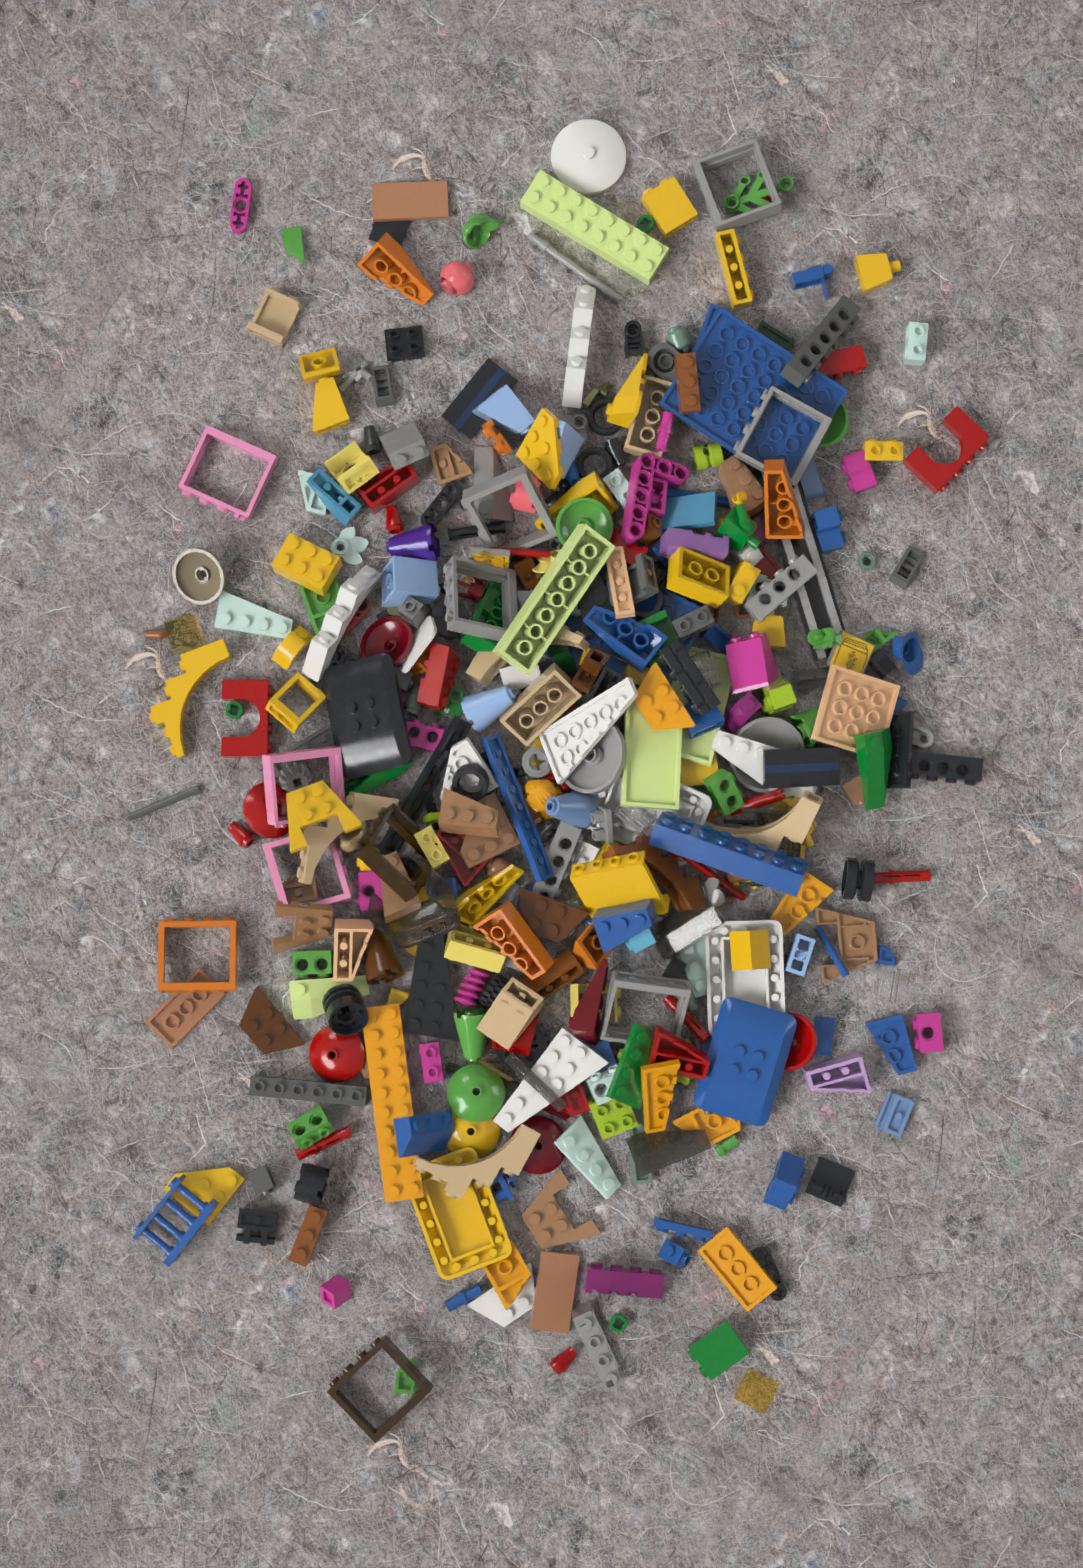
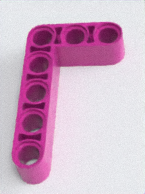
M643 453L633 462L621 528V539L624 543L633 544L644 534L653 477L667 480L668 486L678 487L689 478V470L686 466L650 453Z

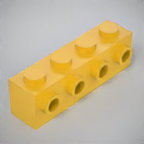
M734 228L716 232L714 241L732 311L751 307L754 293L752 289H749L748 282H750L748 271L744 269V255L739 250V236L735 234Z

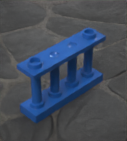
M184 1174L179 1178L175 1177L168 1185L171 1189L147 1220L145 1222L141 1221L134 1229L137 1233L133 1236V1239L136 1240L143 1234L165 1252L164 1255L167 1258L163 1263L168 1267L177 1259L219 1205V1202L214 1198L209 1203L202 1201L182 1185V1181L186 1178ZM175 1190L200 1208L201 1214L198 1218L196 1216L192 1217L170 1199ZM164 1205L188 1223L190 1228L187 1232H181L158 1213ZM153 1219L177 1238L178 1243L175 1247L172 1245L170 1247L147 1228Z

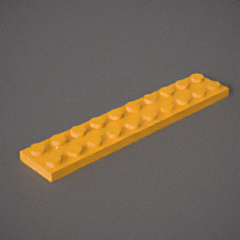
M400 1004L368 1007L369 1019L363 1031L385 1203L423 1198L422 1174L415 1169L416 1165L412 1163L415 1156L399 1158L393 1120L414 1116Z

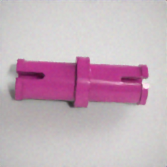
M663 412L661 426L657 431L659 434L655 447L657 451L667 452L669 439L673 434L671 429L675 414L672 412Z

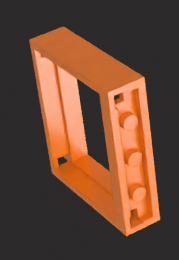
M224 917L222 921H214V918H202V921H195V918H183V921H175V918H165L164 921H159L157 991L160 993L237 992L238 922L231 917ZM230 928V982L165 983L166 929Z

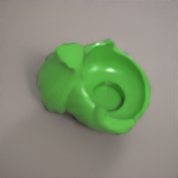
M482 213L472 214L462 228V244L467 249H475L488 243L491 231L499 228L501 220H493L488 215Z

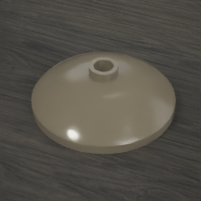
M190 548L182 552L174 562L172 569L173 581L178 592L186 600L194 604L203 605L215 601L222 594L226 583L225 571L220 560L212 552L203 548Z

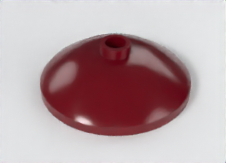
M387 616L375 621L369 626L362 637L360 644L362 658L387 653L393 657L394 664L397 666L408 656L412 649L414 635L411 626L405 620L396 616Z
M532 1116L522 1124L541 1134L537 1142L542 1144V1148L537 1150L534 1146L522 1170L531 1174H546L556 1169L565 1158V1155L554 1144V1141L564 1131L557 1122L548 1117ZM520 1125L514 1128L511 1137L515 1134Z

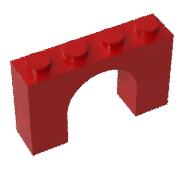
M958 406L941 422L960 443L961 452L958 460L950 464L937 463L917 446L902 463L934 494L938 491L943 492L950 485L948 480L951 477L956 479L962 472L960 468L964 464L969 465L976 458L974 456L977 450L982 452L988 445L986 441L990 438Z
M222 680V700L248 701L253 703L259 711L260 721L257 729L248 736L221 737V757L262 758V755L273 752V744L269 742V734H273V723H269L271 714L265 709L270 696H273V685H270L269 680Z

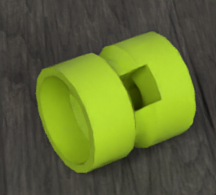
M716 442L709 443L707 447L704 445L692 447L697 471L708 469L709 466L713 468L720 467V464L724 462L721 445Z

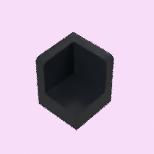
M882 648L868 662L881 679L896 668L894 662L887 656L889 652L885 648Z

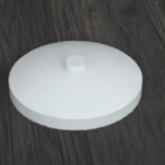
M593 119L573 122L561 130L553 143L551 165L556 178L581 195H596L609 190L619 181L625 169L626 149L623 140L615 129L604 122Z

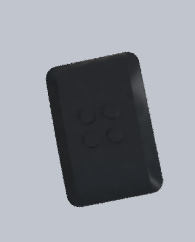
M380 653L327 668L323 674L324 692L334 745L341 747L343 776L347 779H355L408 765L412 760V749L393 657L387 653Z

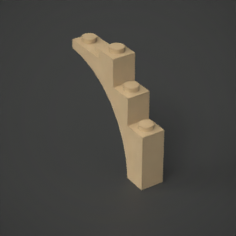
M564 624L550 644L574 646L587 651L590 645L585 640L586 636L579 631L573 633ZM477 652L465 673L473 680L488 687L499 672V669H502L508 663L494 652Z
M806 790L799 802L787 814L764 826L749 829H733L718 826L707 821L704 824L713 827L714 830L727 831L731 836L743 837L751 843L763 844L768 849L777 851L784 836L794 843H803L824 798Z
M349 792L345 805L363 822L376 819L379 816L378 812L383 807H389L392 803L398 807L399 799ZM338 816L322 821V826L311 825L301 829L308 848L300 850L301 866L297 870L298 882L304 884L312 883L314 871L321 855L329 844L344 832Z
M521 1123L515 1134L500 1149L477 1161L464 1164H442L415 1156L412 1163L416 1165L415 1169L423 1174L426 1171L433 1175L432 1179L439 1183L445 1181L443 1189L446 1191L445 1195L454 1200L456 1197L462 1199L472 1179H475L473 1183L482 1188L485 1185L490 1187L501 1167H503L502 1172L513 1176V1174L518 1176L541 1134Z

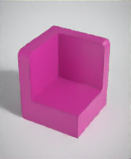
M335 1275L320 1286L321 1301L333 1309L338 1308L352 1297L351 1283L339 1275Z

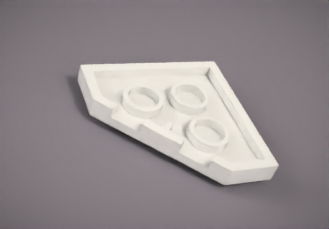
M468 737L451 747L440 796L441 800L444 788L453 791L452 779L458 768L466 764H476L488 773L490 781L487 793L499 786L495 776ZM465 774L460 778L459 784L467 792H478L482 787L481 780L474 774Z

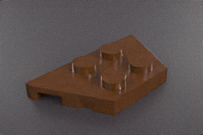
M522 887L518 889L521 917L532 932L538 936L561 943L571 931L589 916L587 911Z
M257 986L239 1026L263 1055L304 1045L305 1042Z

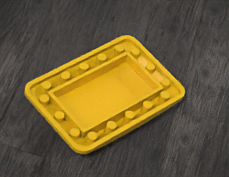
M464 1147L431 1161L442 1164H464L477 1161L479 1157L473 1148ZM427 1171L425 1174L421 1173L424 1197L411 1199L441 1278L451 1280L505 1259L511 1254L512 1245L490 1187L485 1185L482 1188L473 1183L475 1179H472L462 1199L456 1197L454 1200L445 1195L446 1191L443 1189L445 1181L439 1183L432 1179L433 1175Z

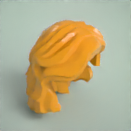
M547 779L529 780L525 784L527 804L534 811L539 812L542 818L546 820L554 818L547 814L545 809L546 802L550 797L564 793L559 789V786L554 785V783Z

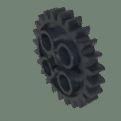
M544 1024L536 1025V1039L532 1041V1044H538V1047L530 1049L536 1053L534 1060L528 1061L524 1055L517 1054L516 1058L510 1061L505 1056L507 1051L495 1049L490 1054H496L497 1057L493 1061H500L498 1068L504 1065V1073L510 1069L511 1076L515 1072H518L519 1077L522 1076V1072H525L527 1075L550 1045L547 1044V1041L551 1037H545L548 1029L541 1030Z

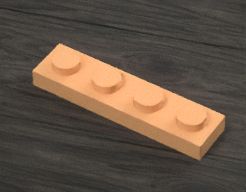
M623 546L615 547L606 560L616 619L635 617Z

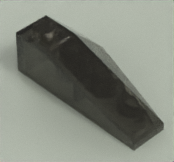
M716 905L671 913L659 921L655 945L663 960H667L673 956L680 955L725 922Z
M705 1129L660 1131L650 1134L641 1132L625 1139L640 1177L712 1148Z

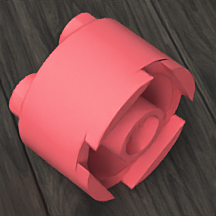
M531 474L543 497L544 489L541 488V483L543 482L536 475ZM522 482L514 483L516 489L515 492H511L509 501L512 503L513 509L536 515L537 511Z

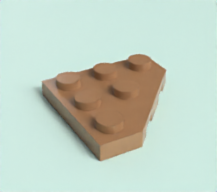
M495 793L487 795L477 802L499 811L501 818L499 836L494 838L465 835L460 854L468 869L520 845V841Z

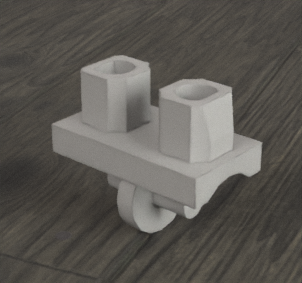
M599 805L598 810L590 813L592 823L600 824V828L592 830V838L595 841H605L608 844L614 843L613 832H617V827L622 825V819L616 818V813H611V809H606L605 805Z

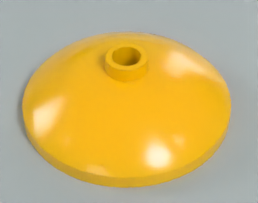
M452 1110L455 1130L447 1144L448 1149L454 1152L464 1147H471L477 1152L479 1158L489 1154L496 1146L500 1136V1126L493 1121L496 1115L483 1122H469L457 1116ZM469 1128L474 1129L475 1133L473 1135L467 1133Z

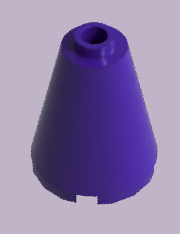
M433 522L390 537L389 542H386L387 552L392 557L394 555L437 561L440 558V539L436 538L435 532H438L436 525Z

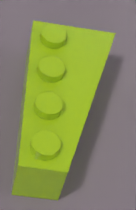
M780 676L769 686L758 688L762 700L761 710L767 716H773L790 710L797 702L791 683L783 678L781 679Z

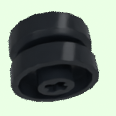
M846 857L841 884L842 899L852 900L857 890L859 901L870 902L875 881L874 860L864 859L859 869L857 858Z

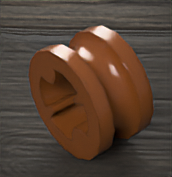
M744 601L734 608V615L741 620L748 618L750 615L747 610L746 615L738 613V607L741 606L743 608L746 603Z

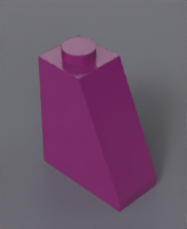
M748 692L724 716L725 724L722 727L726 732L735 734L742 725L760 710L762 704Z

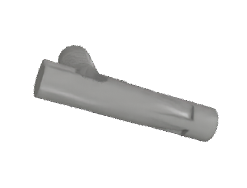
M363 360L346 380L341 383L338 389L343 393L354 381L359 383L363 378L372 382L374 376L365 370L369 365Z

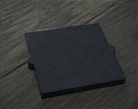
M410 221L372 223L373 228L369 240L377 243L387 232L402 246L404 238H407L406 233Z

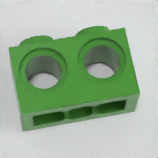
M721 768L705 778L703 782L716 810L724 816H728L745 804L742 799L743 793L735 784V776L732 772Z
M333 950L292 952L293 975H298V979L309 978V974H317V978H329V974H333ZM322 958L328 963L327 968L324 970L319 969L317 965L318 961ZM302 959L308 962V968L304 971L298 967V963Z
M321 1105L316 1106L286 1124L295 1143L301 1150L310 1147L315 1142L335 1131Z

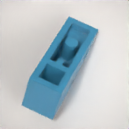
M318 468L308 478L306 482L330 513L344 526H347L358 515L362 505L350 494L348 495L323 470Z

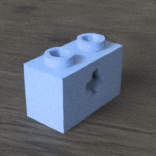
M795 934L784 971L804 977L816 940L801 934Z

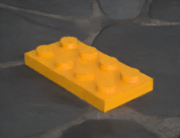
M729 1226L725 1227L698 1249L700 1255L747 1312L778 1287Z

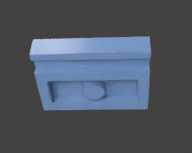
M888 1091L873 1127L900 1138L915 1102Z

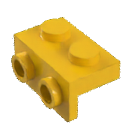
M869 439L862 445V450H865L866 461L903 460V442H898V440L879 441L878 439Z

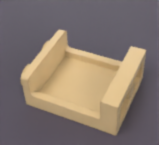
M266 287L264 297L253 320L248 322L246 328L249 333L283 348L302 307L300 302H298L299 299L292 295L287 297L274 287H271V289Z

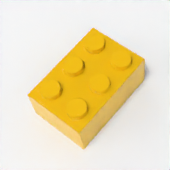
M289 533L271 565L275 573L325 597L343 564L339 556Z
M682 546L670 556L667 589L714 608H718L729 597V565Z

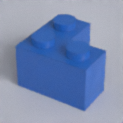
M836 506L814 512L811 520L821 553L825 554L842 549L845 546L846 538L844 532H840L839 529L841 521H843L841 511H837Z
M783 1150L777 1161L774 1175L766 1189L763 1202L784 1211L788 1204L792 1205L796 1195L795 1192L798 1193L802 1182L799 1180L803 1178L806 1170L803 1167L805 1159Z

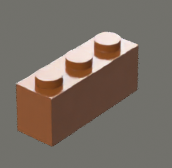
M696 353L676 354L674 365L679 415L698 414L701 411Z
M569 948L552 958L554 964L545 973L533 980L525 976L521 979V982L545 1000L584 974V970Z
M309 1205L288 1258L289 1261L305 1267L308 1265L329 1209Z

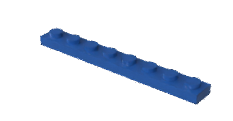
M498 733L486 736L481 739V742L536 882L550 879L555 876L500 735Z

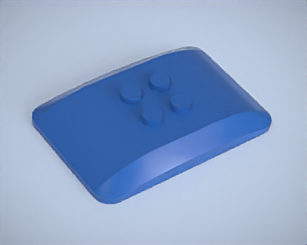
M728 997L723 1000L707 1051L710 1065L706 1079H699L694 1094V1104L702 1110L755 1126L765 1125L769 1120L797 1025L796 1019L790 1014L734 997Z

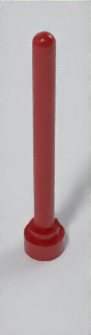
M668 851L669 855L678 859L682 858L707 877L719 879V885L739 900L744 901L746 899V895L702 863Z

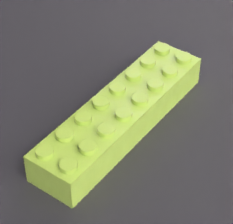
M542 170L538 172L520 201L521 209L646 285L650 284L668 255L669 248Z
M578 524L492 652L521 673L530 675L616 546L587 524Z

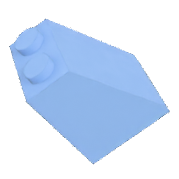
M507 384L499 388L472 410L475 415L486 421L491 419L494 425L513 435L527 433L535 421Z
M559 420L557 434L558 439H561L562 455H560V465L563 466L564 474L562 479H564L585 439L566 422Z
M393 555L381 571L382 607L401 606L408 596L422 604H432L440 595L437 561Z

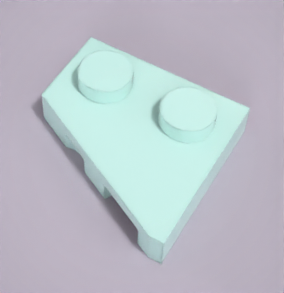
M298 470L306 511L326 516L327 507L306 482L313 473Z

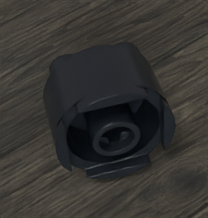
M444 600L437 603L431 613V617L434 618L437 627V635L449 640L458 639L463 636V633L447 630ZM458 600V618L470 620L467 608Z
M302 1163L300 1179L296 1181L294 1188V1199L319 1207L326 1190V1177L329 1178L330 1169L311 1163Z

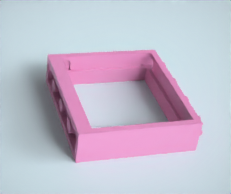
M207 425L178 487L182 491L181 494L186 497L192 498L195 496L204 505L209 506L213 504L222 513L227 514L228 511L233 513V517L240 521L245 519L250 521L278 458L274 454ZM211 438L268 463L246 512L189 487Z
M328 746L262 755L268 824L274 825L275 828L287 827L286 824H288V816L278 817L274 763L328 756L331 790L345 804L341 747Z
M289 837L262 845L278 899L283 901V904H288L272 850L290 845ZM337 837L329 844L344 893L314 902L313 904L336 906L352 901L351 895L354 892L351 883L347 884L345 877L348 876L346 866H342L340 859L343 858L340 847L336 848L334 843ZM294 916L284 917L285 921L294 918Z

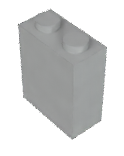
M414 422L379 437L394 470L430 456Z

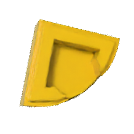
M391 988L386 1005L397 1003L401 1005L408 999L410 993Z

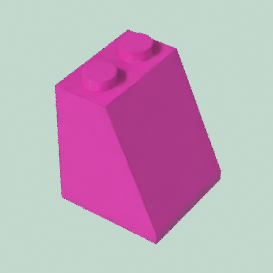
M751 632L747 637L743 638L741 635L734 636L725 645L733 694L769 686L779 676L766 632Z

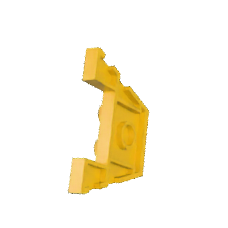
M323 780L286 793L291 854L308 848L301 829L338 816L345 833L362 827L361 821Z

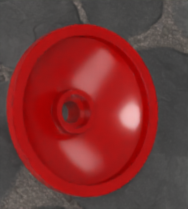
M264 782L251 788L243 802V813L249 827L256 834L269 839L280 838L288 834V824H286L287 827L275 828L274 825L268 824ZM275 783L278 817L287 816V792L282 789L281 785Z
M786 1012L792 1015L797 1022L784 1070L793 1071L804 1067L813 1058L817 1048V1034L813 1024L805 1016ZM795 1039L797 1040L796 1046L793 1045Z
M326 1026L318 1031L311 1041L309 1047L310 1063L314 1071L326 1081L334 1083L348 1081L354 1078L363 1067L365 1061L364 1043L358 1033L351 1036H340L334 1033L329 1026ZM332 1051L335 1052V1058H332L330 1055Z

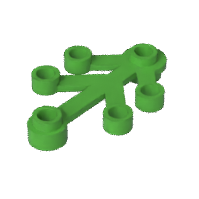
M760 170L749 193L744 196L741 195L745 188L750 187L751 179L748 175L740 177V183L735 192L726 196L723 200V208L726 212L735 213L739 211L745 213L753 209L743 205L749 202L760 207L770 204V202L762 199L769 196L767 188L759 190L764 182L763 178L760 177ZM789 176L780 178L775 188L777 193H790L794 189L793 179ZM743 180H748V183H742ZM785 184H789V185H790L789 188H786V189L783 188V186H784ZM731 202L736 203L733 207L729 206Z

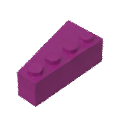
M591 1262V1265L586 1266L585 1293H592V1289L600 1294L609 1295L612 1292H616L620 1296L635 1294L636 1297L662 1299L665 1275L660 1273V1269L649 1268V1271H641V1267L630 1266V1269H622V1265L610 1264V1267L602 1266L603 1263Z

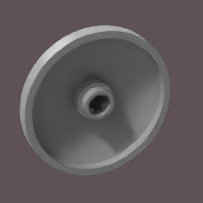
M774 716L754 718L742 725L735 733V735L780 749L805 748L804 741L797 729L789 722ZM729 761L733 774L744 786L756 792H771L768 789H764L763 785Z
M615 724L564 781L570 788L580 793L597 794L607 790L618 780L626 762V744L621 731Z

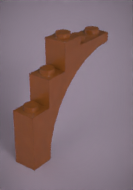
M646 834L639 835L632 843L625 844L624 846L614 844L602 853L604 859L645 850L644 861L655 882L668 894L681 917L684 928L699 927L711 920L698 877L682 876L677 857L661 856L659 848L649 845L651 836L647 837Z

